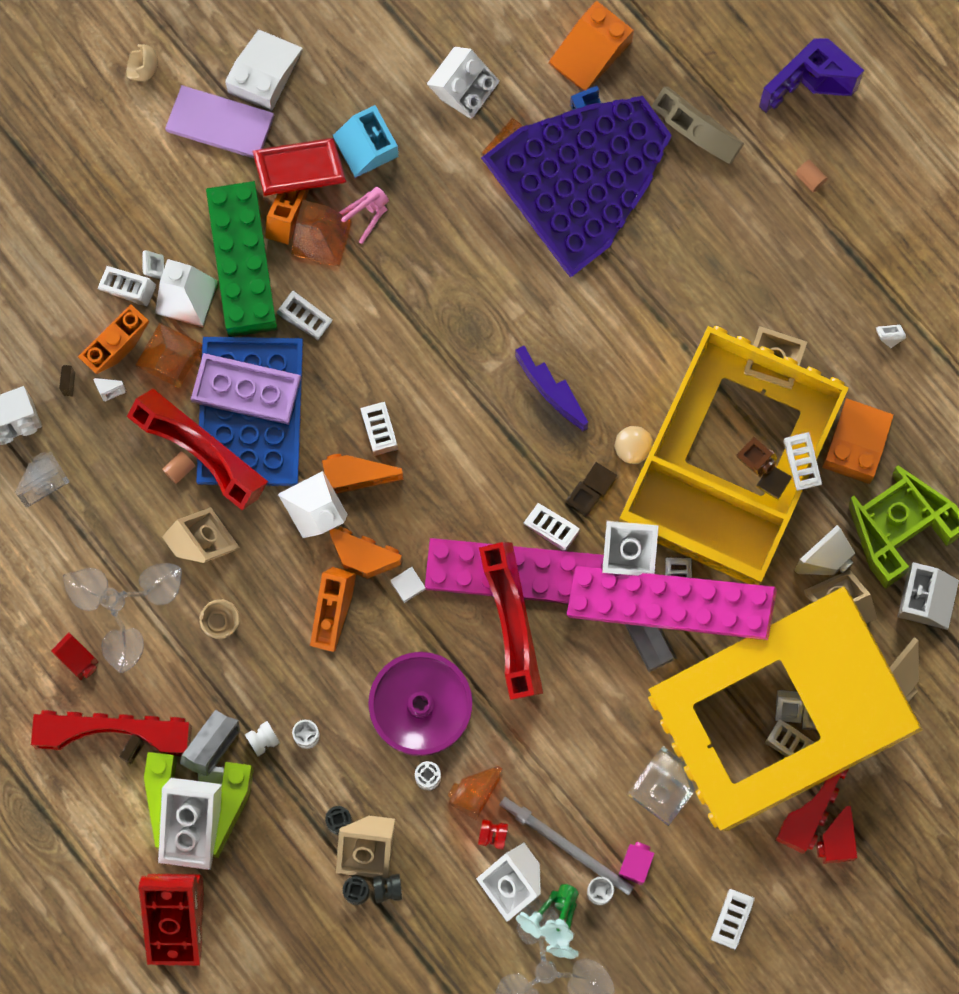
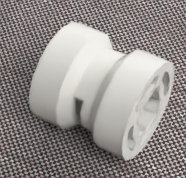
M301 720L293 727V738L299 747L310 749L317 745L320 734L314 722Z
M267 721L260 725L258 733L251 730L245 734L257 756L265 753V746L275 747L280 744Z
M429 761L419 764L415 770L416 783L423 790H434L441 782L439 767Z
M605 877L594 878L587 888L588 899L595 905L607 904L614 894L612 882Z

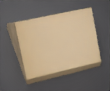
M759 326L753 346L757 348L761 346L767 347L775 352L774 355L782 359L784 357L792 358L800 366L807 341ZM748 359L744 374L792 389L795 379L790 377L788 381L751 370L753 361Z

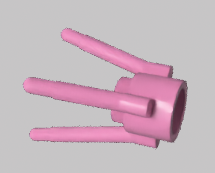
M375 187L371 192H367L362 198L338 213L339 216H343L349 212L341 219L342 222H346L365 207L371 213L377 211L360 238V244L364 243L381 215L387 211L385 205L389 202V199L380 188Z

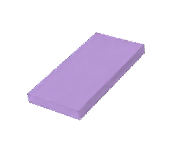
M181 85L165 129L168 133L254 158L252 151L263 149L274 119V113Z
M203 353L191 396V403L289 425L301 375Z

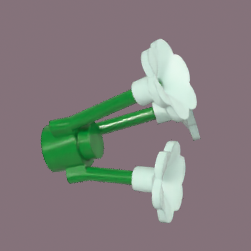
M562 884L558 891L552 890L549 898L538 912L535 911L530 917L523 912L517 915L516 921L521 924V928L525 932L531 933L535 938H540V936L546 937V942L550 944V946L546 947L547 952L552 953L556 957L575 959V957L579 956L578 951L569 947L570 941L574 937V933L570 928L577 906L576 900L579 896V891L575 887ZM555 902V907L562 911L559 919L556 922L548 920L545 926L540 927L539 922L543 919L542 915Z

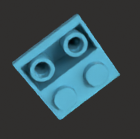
M376 105L353 115L333 135L355 178L399 157L398 146Z

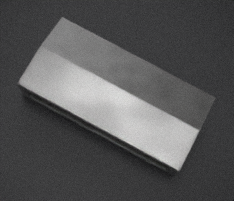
M625 624L648 672L677 659L662 628Z
M215 710L182 754L180 764L193 772L208 776L239 734V721Z

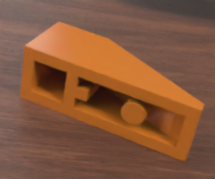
M309 189L277 194L267 215L265 238L289 244Z
M332 454L326 460H322L325 475L336 494L404 480L402 468L349 455L342 456L341 454Z
M335 567L322 572L310 646L335 652L352 599L356 578L355 572Z

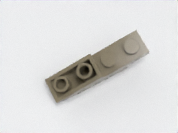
M668 86L663 87L651 106L666 118L665 122L728 164L733 162L744 145L742 141L712 117L702 114Z

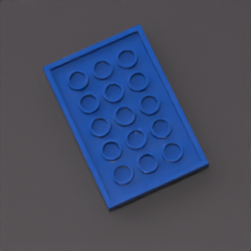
M203 337L202 356L205 353L301 375L289 425L200 405L199 426L268 481L266 486H294L298 484L303 338ZM197 458V485H219L209 469Z

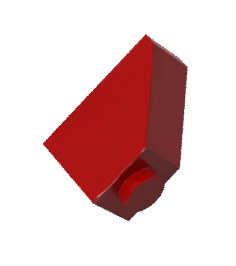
M70 632L51 650L56 658L80 681L84 677H90L97 669L95 666L98 663L97 659Z
M846 806L842 809L822 834L820 842L816 843L818 858L822 857L823 864L855 861L857 859L851 806Z

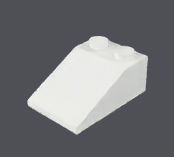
M258 30L235 61L225 81L228 93L272 111L303 48Z
M170 778L162 787L158 863L201 869L211 868L221 810L222 784Z

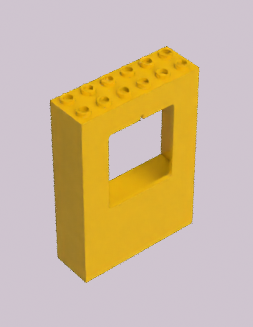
M708 326L623 509L619 522L659 525L657 544L746 584L760 585L803 491H796L786 449H784L777 468L792 476V479L779 500L767 493L762 496L690 465L685 459L717 389L724 378L760 394L763 389L766 391L764 396L800 411V416L791 436L809 432L816 460L849 388L844 386L845 383L840 379L834 377L828 379L821 376V372L815 368L807 367L805 369L798 366V362L792 358L784 357L782 359L774 355L775 352L767 347L761 346L757 348L751 345V341L744 337L737 336L735 338L728 335V331L719 326H714L713 328ZM748 359L753 361L751 370L788 381L790 377L795 379L792 389L744 374ZM805 443L793 445L792 450L806 447ZM808 453L794 456L795 460L809 457ZM811 463L797 466V471L811 468ZM810 474L799 476L800 481L807 480Z
M845 587L771 624L768 640L745 638L648 689L651 694L648 697L651 706L655 711L658 710L661 713L663 719L660 720V723L666 734L670 733L675 741L672 743V747L678 757L684 758L687 764L684 770L690 781L694 780L699 788L696 790V794L703 805H708L711 811L708 817L713 827H718L720 831H728L923 731L851 594ZM780 660L812 718L821 739L750 777L733 784L714 747L708 748V745L712 743L694 710V705Z

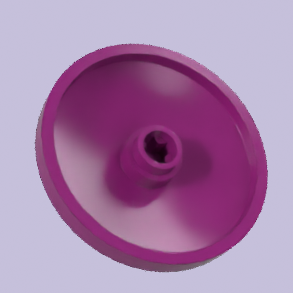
M413 652L395 658L382 668L370 689L369 713L376 732L390 747L407 755L428 756L446 750L463 735L471 718L472 694L467 679L455 664L437 654Z

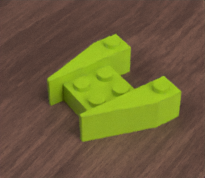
M899 465L895 467L892 475L897 482L864 506L860 504L855 496L851 497L848 505L869 568L885 589L905 576L909 569V566L896 549L928 526L933 528L946 546L959 538V508L957 505Z
M148 752L144 783L155 847L159 850L162 787L170 778L175 777L177 759L174 755ZM225 762L221 810L213 852L214 858H219L250 796L254 772L251 765Z

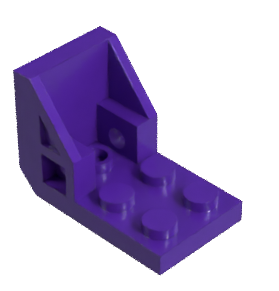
M814 38L764 87L759 107L765 113L771 108L776 109L784 100L783 96L788 91L792 93L800 83L815 94L852 96L858 90L864 69L828 38Z

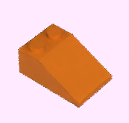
M596 1L579 19L552 56L549 64L582 91H585L592 87L632 43L634 30Z
M846 398L822 468L870 484L875 476L894 414Z

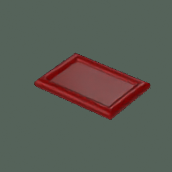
M334 138L252 151L264 196L347 182Z

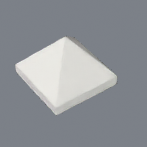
M146 250L143 251V274L161 279L164 271V255Z
M901 325L880 326L876 328L880 340L890 348L906 338Z

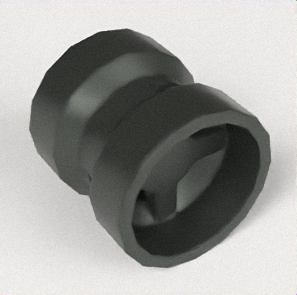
M334 806L326 813L325 823L329 831L339 835V829L351 824L352 817L346 808Z
M400 874L391 875L389 878H383L382 876L373 877L376 903L384 902L386 899L402 900ZM386 884H387V888H388V893H386V889H385V885H386Z
M353 876L348 878L342 888L345 899L353 905L363 904L369 897L370 890L368 884L361 877Z

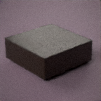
M63 365L59 389L64 396L73 397L75 371L71 365Z
M595 462L582 483L604 498L617 478V474Z
M774 467L770 473L763 474L756 487L779 500L791 481L792 476Z
M580 481L565 503L586 518L601 496Z
M132 734L119 757L131 765L144 745L143 741Z

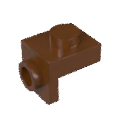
M755 437L736 455L759 478L764 473H770L777 463L776 453L772 449L766 448Z

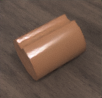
M810 159L803 163L795 173L812 192L817 191L828 179Z
M180 451L162 468V471L171 481L177 484L196 465L184 452Z

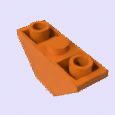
M130 304L78 358L95 374L117 365L136 346L149 320Z
M343 527L333 528L329 531L344 570L355 572L356 575L369 579L400 566L403 561L399 550L386 545L385 548L375 545L376 541L365 536H362L360 539L353 536L350 530Z

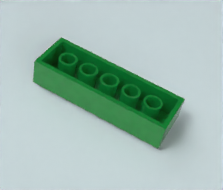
M255 181L206 188L228 337L278 330Z

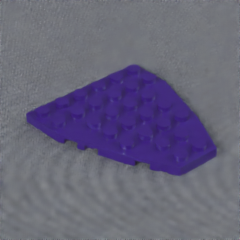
M637 96L630 99L590 104L531 125L520 127L482 156L481 159L567 275L572 277L611 246L615 235L623 227L631 210L635 208L651 183L653 172L657 163L660 162L663 150L668 145L672 135L643 96Z

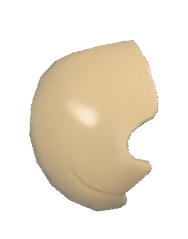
M138 44L137 47L141 49L131 51L126 74L128 79L144 82L149 80L156 72L158 59L154 48Z
M629 426L618 433L614 447L617 456L624 462L639 464L647 459L654 441L651 434L644 428Z
M224 599L209 602L199 617L202 630L207 636L214 639L227 638L234 633L239 625V611L233 603Z

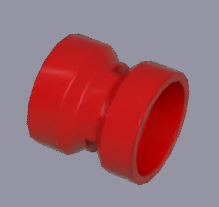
M483 819L478 845L487 846L490 844L494 845L496 849L504 850L508 824L499 823L497 825L493 824L490 820Z

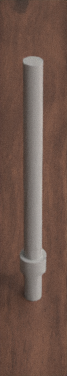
M504 797L499 804L516 816L515 820L522 825L526 823L601 877L609 879L615 887L625 894L629 895L634 886L532 816V812L524 806L523 808L519 807L507 797Z

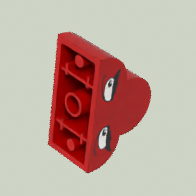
M147 874V876H141L138 888L147 965L200 966L204 909L202 874Z

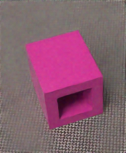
M636 842L635 845L630 844L618 876L643 885L655 854L650 851L651 847Z

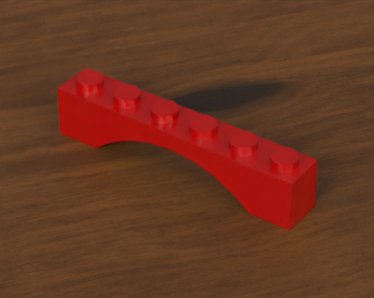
M151 389L135 399L127 417L145 432L170 440L197 457L213 474L222 494L241 510H244L259 499L268 481L155 389Z
M500 542L479 547L483 571L493 593L502 627L505 649V678L509 698L513 700L544 694L513 543Z
M42 710L41 714L33 715L31 746L35 749L62 750L70 743L85 736L110 732L131 736L133 734L155 747L161 754L181 757L191 743L192 726L189 722H186L185 718L171 717L170 721H160V717L144 716V720L134 719L133 715L120 714L118 718H108V714L93 713V717H82L83 713L67 712V716L57 715L56 711Z
M849 769L825 780L819 792L812 800L801 808L789 813L785 817L775 841L802 854L807 849L812 850L818 839L815 831L818 825L823 827L829 815V812L825 811L829 801L834 803L840 789L836 787L839 778L844 780Z

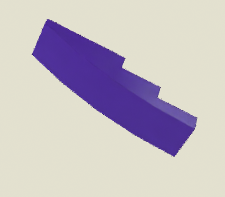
M525 345L515 349L517 361L541 395L572 424L582 431L587 430L588 421L566 380L556 384L545 362L535 366Z

